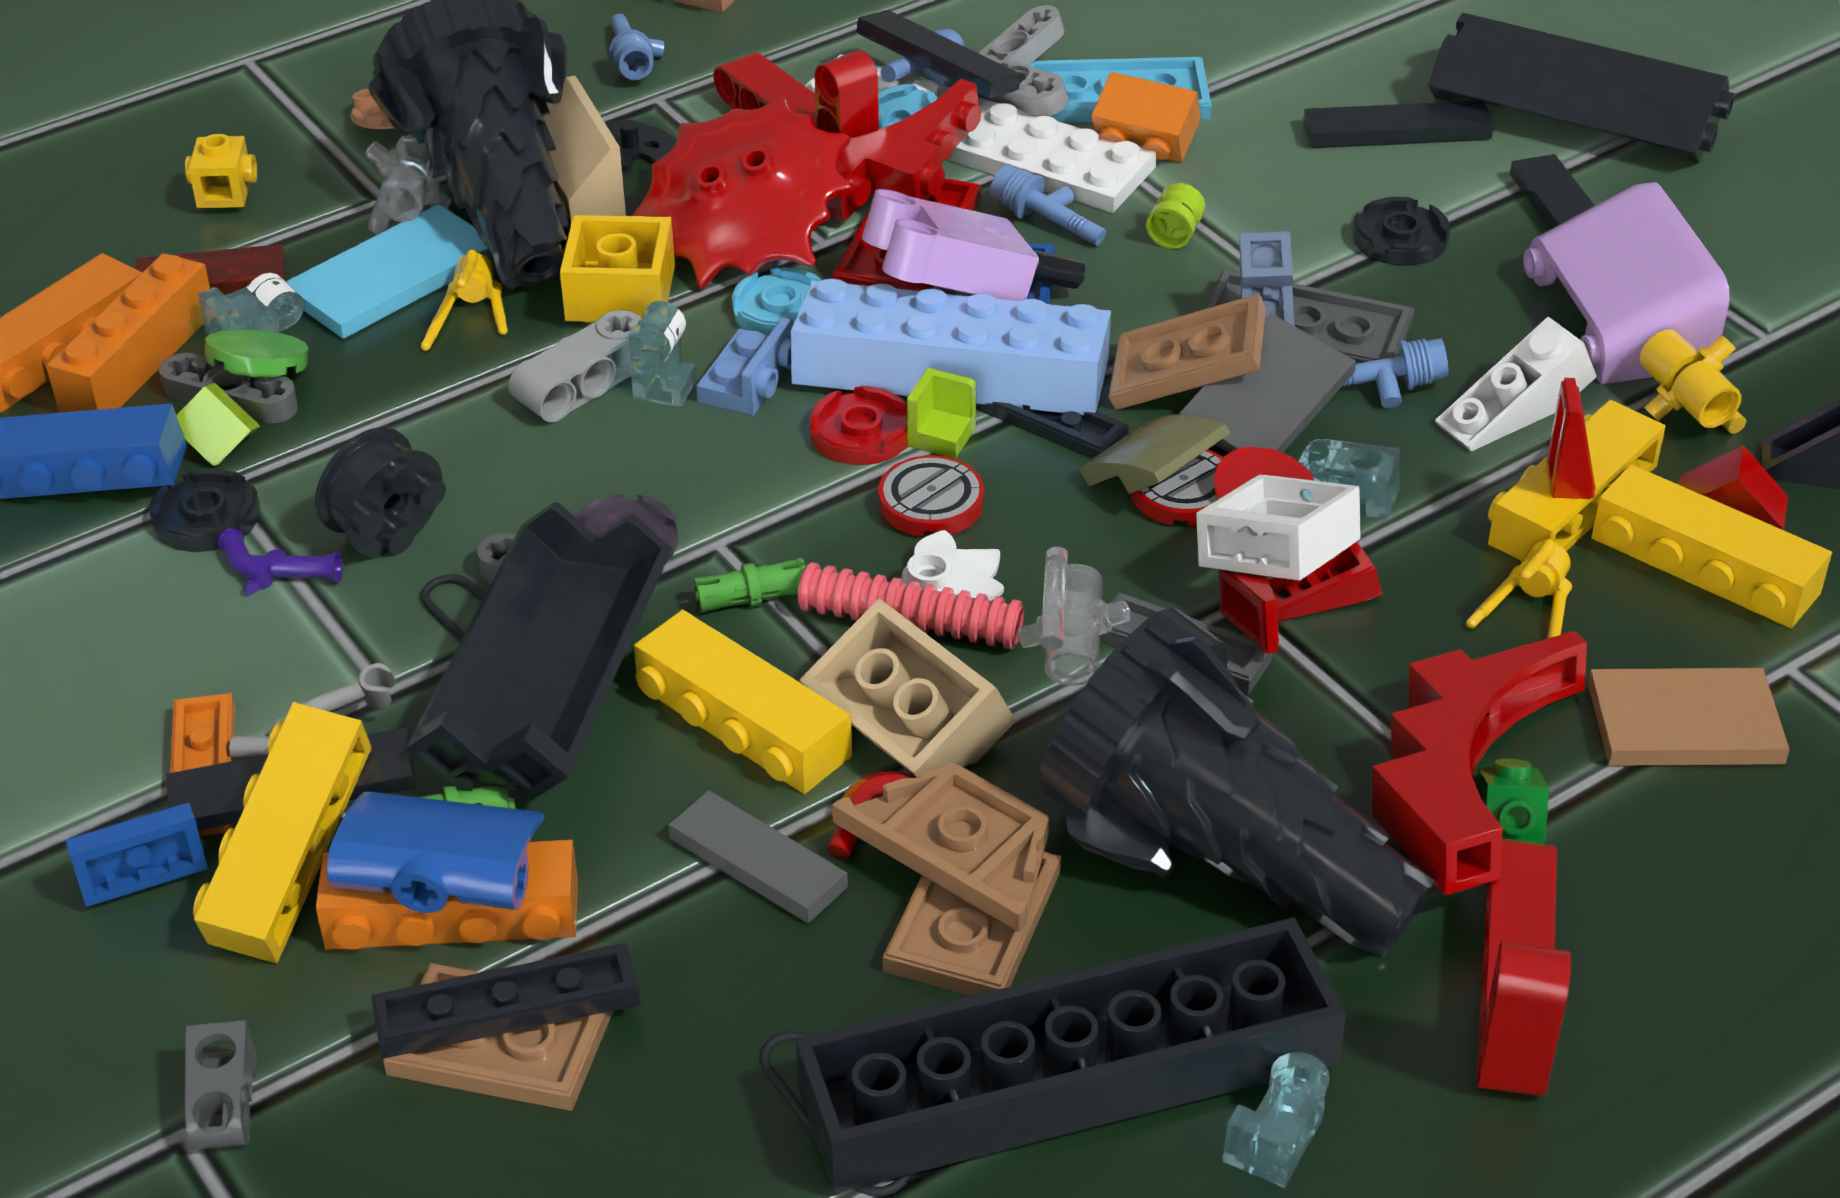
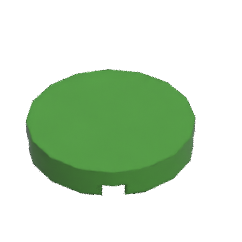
M233 329L209 334L205 339L204 358L209 365L214 367L217 365V360L224 362V370L230 371L232 374L275 378L286 375L287 367L294 366V371L300 373L308 365L309 347L304 341L290 335L265 330Z

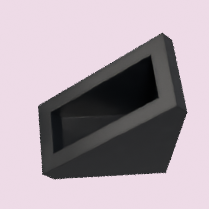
M1840 400L1763 439L1762 467L1774 480L1840 489Z

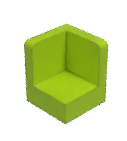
M927 368L907 399L908 447L956 459L976 429L975 380Z
M216 383L204 386L176 415L185 440L214 466L220 464L247 436L252 435L260 427Z

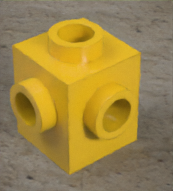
M212 134L207 137H197L192 156H187L185 160L186 180L188 184H192L196 207L229 208L245 206L249 185L257 181V162L254 154L248 155L244 136Z

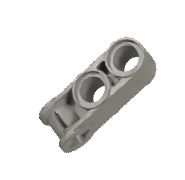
M611 311L577 333L563 338L556 345L532 359L523 361L515 368L509 379L508 390L510 395L547 422H557L563 419L571 411L592 399L602 396L608 389L644 370L647 364L646 355L639 346L638 338L642 332L641 318L631 311Z

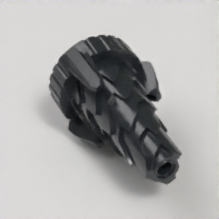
M431 0L426 2L417 10H411L404 15L400 22L395 23L387 31L372 60L375 69L373 70L374 79L369 83L368 88L370 95L379 108L388 116L392 126L396 127L401 135L405 138H411L415 143L426 144L436 172L443 170L457 207L459 209L466 207L479 238L490 250L503 285L513 290L516 286L532 287L552 279H560L561 265L567 245V238L563 227H568L569 224L554 186V182L560 177L549 151L556 150L544 116L550 114L547 103L555 105L560 103L562 99L567 69V47L564 39L560 34L549 32L546 21L534 15L526 8L525 4L518 0Z
M1171 607L1169 610H1161L1154 617L1151 616L1111 652L1101 667L1088 680L1084 689L1077 695L1069 711L1060 722L1056 734L1047 748L1046 757L1042 762L1040 769L1042 773L1039 777L1040 784L1044 787L1045 795L1065 810L1068 836L1085 850L1137 870L1154 872L1163 879L1174 869L1170 845L1190 855L1204 859L1230 877L1250 883L1287 911L1294 904L1349 944L1384 957L1414 920L1425 898L1437 885V881L1387 845L1388 834L1376 823L1334 792L1338 786L1300 756L1291 738L1284 731L1255 710L1252 705L1253 701L1240 690L1227 669L1230 652H1228L1229 646L1175 607Z

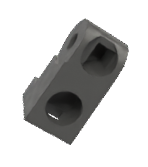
M246 1020L186 1026L185 1122L187 1137L192 1150L247 1145L249 1143V1102H252L253 1077H256L257 1054ZM215 1041H226L231 1043L236 1049L206 1053L204 1047Z

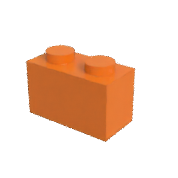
M1110 72L1091 115L1094 131L1100 134L1099 138L1115 142L1130 141L1144 149L1156 151V160L1169 159L1177 162H1183L1201 120L1197 91L1115 72Z

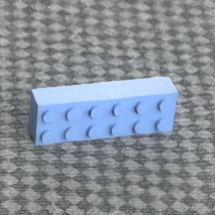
M838 279L812 280L791 329L792 384L854 390V387L870 386L885 389L895 395L909 396L926 369L932 368L975 380L977 404H993V401L1011 403L1020 408H1023V405H1029L1030 409L1061 413L1073 411L1080 415H1084V412L1095 413L1108 365L1111 311L1096 309L1086 304L1070 307L1046 304L1037 299L1011 301L995 299L987 294L962 296L945 294L937 289L913 291L895 289L888 284L864 286L846 284Z

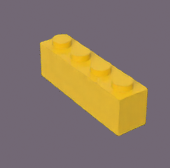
M1609 400L1593 415L1587 414L1584 420L1596 486L1595 497L1592 499L1553 498V494L1550 491L1546 457L1537 466H1529L1516 485L1508 492H1500L1493 500L1488 512V519L1492 521L1488 545L1520 561H1523L1532 545L1545 539H1551L1554 543L1563 547L1565 551L1570 549L1594 526L1599 497L1630 464L1648 472L1657 467L1666 425L1612 400Z
M1632 464L1599 497L1591 539L1791 629L1821 594L1832 555L1830 550Z
M681 610L634 644L636 681L638 687H640L645 695L651 699L660 700L680 713L689 724L703 728L721 740L729 750L737 754H743L764 768L772 778L777 781L786 782L805 795L852 757L851 714L688 612Z
M293 702L284 722L279 721L276 723L269 737V755L260 774H254L247 784L243 799L244 810L236 828H229L221 841L219 848L220 863L211 883L206 882L201 886L194 902V921L207 944L278 964L320 868L323 852H326L371 751L372 747L361 720Z

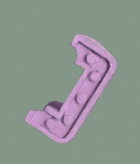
M1657 182L1636 184L1537 236L1531 241L1530 248L1524 252L1523 263L1527 276L1533 278L1538 286L1552 285L1555 282L1556 276H1558L1586 319V332L1580 340L1584 342L1595 370L1596 378L1601 385L1652 377L1641 366L1639 357L1646 342L1660 331L1673 329L1679 332L1696 350L1702 345L1707 348L1723 334L1730 299L1727 279L1719 265Z

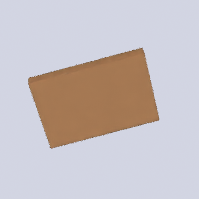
M1260 294L1120 334L1109 391V399L1115 410L1260 370L1266 306Z
M1764 668L1590 670L1588 687L1608 766L1786 764L1790 749Z
M1048 852L1043 853L1025 927L1019 932L922 875L882 957L883 972L969 996L1010 987L1060 874L1061 856Z
M430 963L420 985L481 972ZM613 1011L385 1058L383 1062L386 1075L573 1111Z

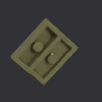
M1169 415L1149 420L1085 463L1079 470L1088 486L1119 476L1127 492L1130 494L1160 483L1229 435L1230 431L1226 424L1201 416Z

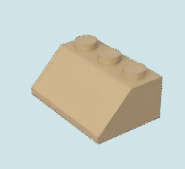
M575 75L566 77L560 103L555 105L547 103L550 114L545 115L544 119L556 147V150L549 151L560 177L554 182V186L569 224L566 229L570 232L574 215L626 216L620 147Z
M880 598L799 680L804 686L851 714V725L915 777L923 775L927 770L951 762L961 767L977 763L1016 722V719L994 685Z

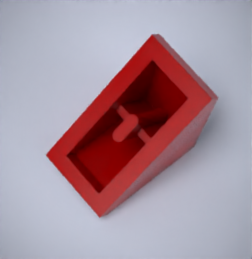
M1744 445L1679 476L1678 485L1784 530L1788 496Z

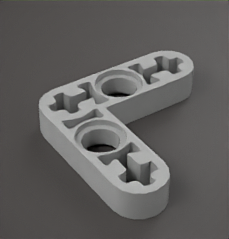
M1044 5L1029 10L979 52V54L1020 73L1021 79L1019 89L992 98H987L977 93L978 97L1000 104H1011L1017 109L1026 111L1034 116H1051L1059 113L1068 105L1069 97L1062 77L1029 66L1064 35L1065 29L1056 7Z

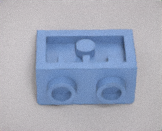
M782 317L770 335L739 328L697 384V401L754 416L764 400L773 396L778 381L787 369H791V329L793 327V319Z

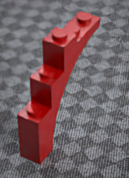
M960 79L937 100L910 117L878 131L851 138L850 143L839 156L837 168L841 176L852 185L853 191L829 200L827 208L830 216L845 222L859 206L866 203L871 193L875 194V190L878 189L891 190L927 201L932 195L937 194L945 182V171L942 166L943 160H947L951 156L955 147L969 132L976 129L981 120V108L979 106L976 84Z
M1575 631L1472 660L1459 649L1409 664V708L1391 713V761L1372 766V816L1419 868L1437 881L1436 886L1445 896L1501 879L1503 827L1481 800L1472 777L1475 767L1490 745L1513 724L1549 703L1585 690L1587 642Z

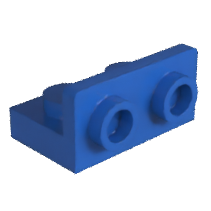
M189 802L65 840L86 907L208 869L195 817Z

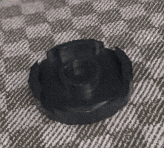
M1386 197L1373 200L1364 206L1363 213L1358 214L1357 212L1354 218V244L1363 254L1376 261L1392 265H1418L1430 262L1444 253L1449 242L1450 226L1448 218L1433 205L1429 204V210L1419 207L1418 200L1410 197Z
M218 468L194 470L183 475V482L177 483L173 487L172 485L162 486L152 499L150 506L152 526L160 541L174 549L189 552L220 549L218 536L222 531L228 528H236L246 536L260 519V501L254 485L246 483L245 476L235 471Z

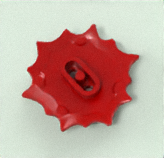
M778 97L759 109H733L710 121L682 123L678 127V138L674 147L664 157L653 163L652 184L649 192L633 216L671 217L674 257H684L691 262L698 288L705 289L711 280L726 267L740 269L747 276L753 275L765 263L776 260L792 261L804 266L814 267L817 261L810 242L813 230L829 220L830 213L827 208L829 200L853 191L852 185L841 176L837 168L839 156L850 143V137L844 133H833L818 129L812 115L793 113L789 109L784 97Z

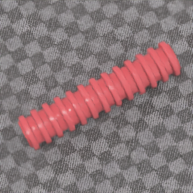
M813 562L807 565L800 578L798 603L802 611L810 612L815 607L818 614L827 615L831 610L835 617L844 618L846 614H850L851 620L857 621L880 598L926 634L930 629H933L935 635L944 637L949 632L952 634V638L962 640L964 635L968 636L969 641L973 643H979L981 639H986V644L994 647L998 642H1003V647L1010 650L1017 645L1021 636L1024 607H1022L1020 600L1013 599L1010 604H1006L1003 597L996 596L993 601H990L988 596L982 593H978L976 598H973L970 591L961 590L959 595L954 594L953 588L944 587L942 591H938L936 585L927 584L925 588H921L920 583L917 581H910L908 585H904L903 579L895 577L891 582H887L884 575L877 574L874 579H871L869 573L862 571L857 576H854L853 571L846 568L837 573V569L834 566L827 565L824 570H821L820 565Z

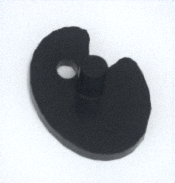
M634 120L605 122L620 147L622 172L630 171L631 165L636 159H643L653 164L669 153L677 141L673 136L659 128L638 123ZM649 146H654V147H657V148H655V149H650V148H647V147H649Z

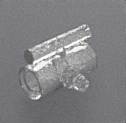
M405 135L398 140L395 148L390 152L376 141L367 149L364 156L377 165V172L384 176L368 221V228L371 232L380 234L386 231L390 219L399 222L412 221L419 216L423 206L426 204L431 207L440 204L444 208H448L452 199L439 189L440 184L433 179L435 168L425 142L419 144L411 135Z
M1052 547L1046 551L1042 615L1038 616L1036 623L1019 627L1018 636L1023 648L1041 645L1046 649L1044 670L1051 680L1062 685H1084L1099 668L1100 636L1110 633L1112 626L1129 622L1131 619L1130 609L1125 600L1106 604L1102 600L1103 579L1101 574L1087 565L1068 564V551L1062 547Z

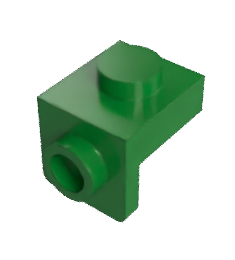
M1511 758L1498 759L1495 761V766H1478L1477 790L1483 803L1503 827L1502 839L1544 844L1546 840L1549 786L1539 769L1531 768L1532 764L1528 761Z

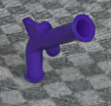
M228 528L218 536V545L224 550L232 568L238 573L248 576L245 586L247 597L260 589L271 586L274 582L273 577L328 578L336 583H339L341 580L343 562L340 551H336L328 556L287 555L281 549H274L266 555H251L244 543V534L239 529Z

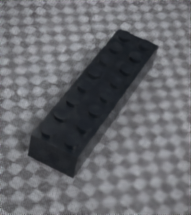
M1294 917L795 1039L798 1090L835 1194L1267 1083L1270 1081L1273 1063L1280 1056L1288 1053L1286 1077L1337 1065L1340 1059L1346 1012Z

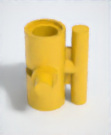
M1665 329L1656 333L1643 346L1639 357L1641 366L1660 384L1656 388L1659 394L1644 408L1659 422L1673 408L1678 411L1683 407L1706 428H1715L1722 425L1731 434L1740 432L1746 424V419L1737 411L1741 404L1742 395L1720 372L1724 368L1721 363L1736 348L1722 334L1707 348L1702 345L1696 350L1679 332L1673 329Z

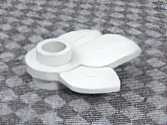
M945 530L920 540L915 546L914 555L909 559L907 566L902 571L904 585H908L910 581H917L920 583L921 588H925L927 584L936 585L938 591H942L944 587L953 588L954 594L959 595L961 590L970 591L971 597L976 598L978 593L986 594L990 601L996 596H1001L1004 592V586L993 579L999 568L1000 550L957 549L954 539Z

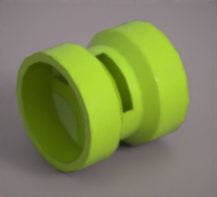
M1173 183L1165 187L1157 200V205H1155L1147 218L1146 229L1148 235L1161 247L1178 249L1185 246L1195 232V227L1205 213L1206 204L1204 197L1197 189L1188 184Z

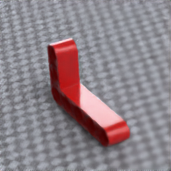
M861 49L818 65L814 75L815 94L758 52H753L718 66L713 71V80L717 93L732 109L755 110L771 103L778 97H784L789 109L793 113L812 115L818 129L833 133H844L850 139L879 130L877 70L871 57Z
M1502 839L1501 879L1487 883L1476 1068L1477 1088L1544 1097L1564 1012L1570 973V952L1554 949L1557 847L1555 845Z

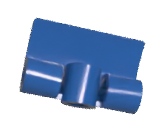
M364 792L349 808L332 840L327 860L328 882L333 888L382 894L392 892L395 899L401 905L421 913H434L441 910L446 905L449 895L457 896L458 901L463 904L518 910L524 901L528 883L529 866L526 848L535 831L545 820L544 813L377 792Z

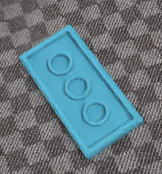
M1202 57L1033 61L1029 65L1062 77L1069 102L1062 111L1049 116L1062 123L1093 122L1091 115L1110 72L1197 91L1201 119H1211L1212 104Z
M437 204L286 281L295 292H284V295L289 301L344 339L452 282L458 260L466 255L469 250H475L477 253L487 256L491 261L493 258L490 250L479 238L475 227L440 204Z

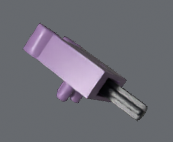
M875 190L862 239L872 246L887 250L882 270L892 277L912 283L934 285V289L941 290L945 294L962 296L987 294L995 299L1011 301L1027 300L1032 280L1071 289L1079 288L1084 281L1085 264L1082 261L1033 250L1006 218L918 199L891 190Z

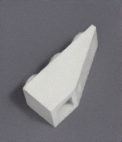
M1547 317L1435 419L1436 424L1469 451H1474L1556 412L1560 384L1564 377L1575 378L1580 392L1597 377L1584 342L1550 317Z

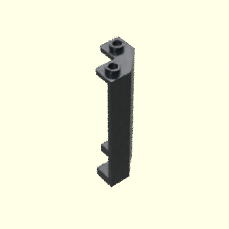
M1463 12L1456 23V36L1448 34L1442 42L1428 84L1434 98L1452 102L1453 96L1458 95L1688 153L1690 161L1697 163L1700 162L1703 151L1711 153L1718 134L1720 118L1725 120L1729 118L1735 99V93L1729 92L1728 76Z
M557 502L550 504L522 524L405 750L447 786H456L457 789L473 791L476 783L507 788L508 797L532 801L569 778L673 548L634 514L627 515L597 537Z

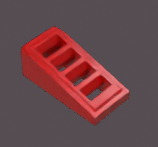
M1564 377L1560 384L1546 461L1550 491L1553 494V498L1592 499L1595 497L1596 486L1580 391L1576 385L1575 378Z
M1355 542L1301 580L1267 576L1277 602L1278 622L1365 602L1382 595L1376 568L1358 542ZM1305 585L1310 586V588L1303 591L1299 588ZM1288 590L1291 596L1281 600L1277 592Z
M1218 569L1221 614L1267 654L1278 652L1277 602L1267 576Z

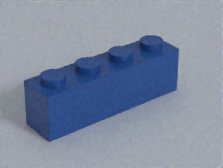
M172 403L0 418V499L174 485L187 443Z

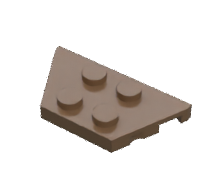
M954 762L927 770L923 775L916 778H903L883 785V796L857 805H853L850 798L846 797L837 800L832 805L833 823L1019 932L1025 927L1049 834V816Z

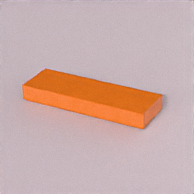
M232 693L175 699L173 701L170 773L234 761L230 755V741L232 736H235L236 710ZM233 824L198 830L199 836L226 833L229 828L233 827Z

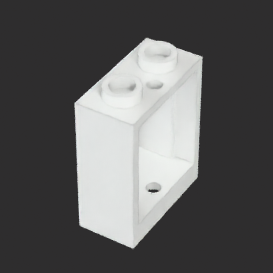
M1259 474L1196 513L1199 566L1301 580L1360 540L1359 486ZM1304 489L1310 491L1312 495L1311 500L1305 498L1303 494Z

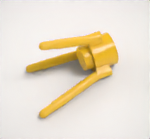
M469 250L466 255L458 260L453 281L449 283L446 296L421 343L423 351H428L431 348L455 300L459 297L470 303L479 302L486 297L490 298L498 333L500 335L507 334L508 329L501 298L503 287L501 283L494 280L495 267L487 256L477 253L475 250Z
M1545 539L1532 545L1522 563L1513 568L1508 578L1466 620L1467 628H1475L1516 586H1521L1522 590L1530 596L1543 597L1551 594L1554 597L1547 639L1561 635L1566 598L1572 589L1571 582L1565 578L1571 563L1568 553L1551 539Z

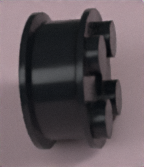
M376 427L350 439L331 458L317 485L315 509L319 520L330 530L337 533H345L349 544L357 552L371 557L383 556L389 551L393 554H400L411 545L414 536L426 525L436 506L442 501L446 492V486L443 483L440 465L435 458L424 451L412 450L408 439L396 429Z

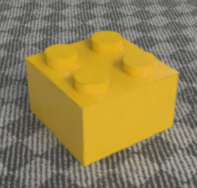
M574 215L560 270L565 321H582L592 324L606 313L626 310L636 313L641 318L642 325L664 323L675 268L671 217Z

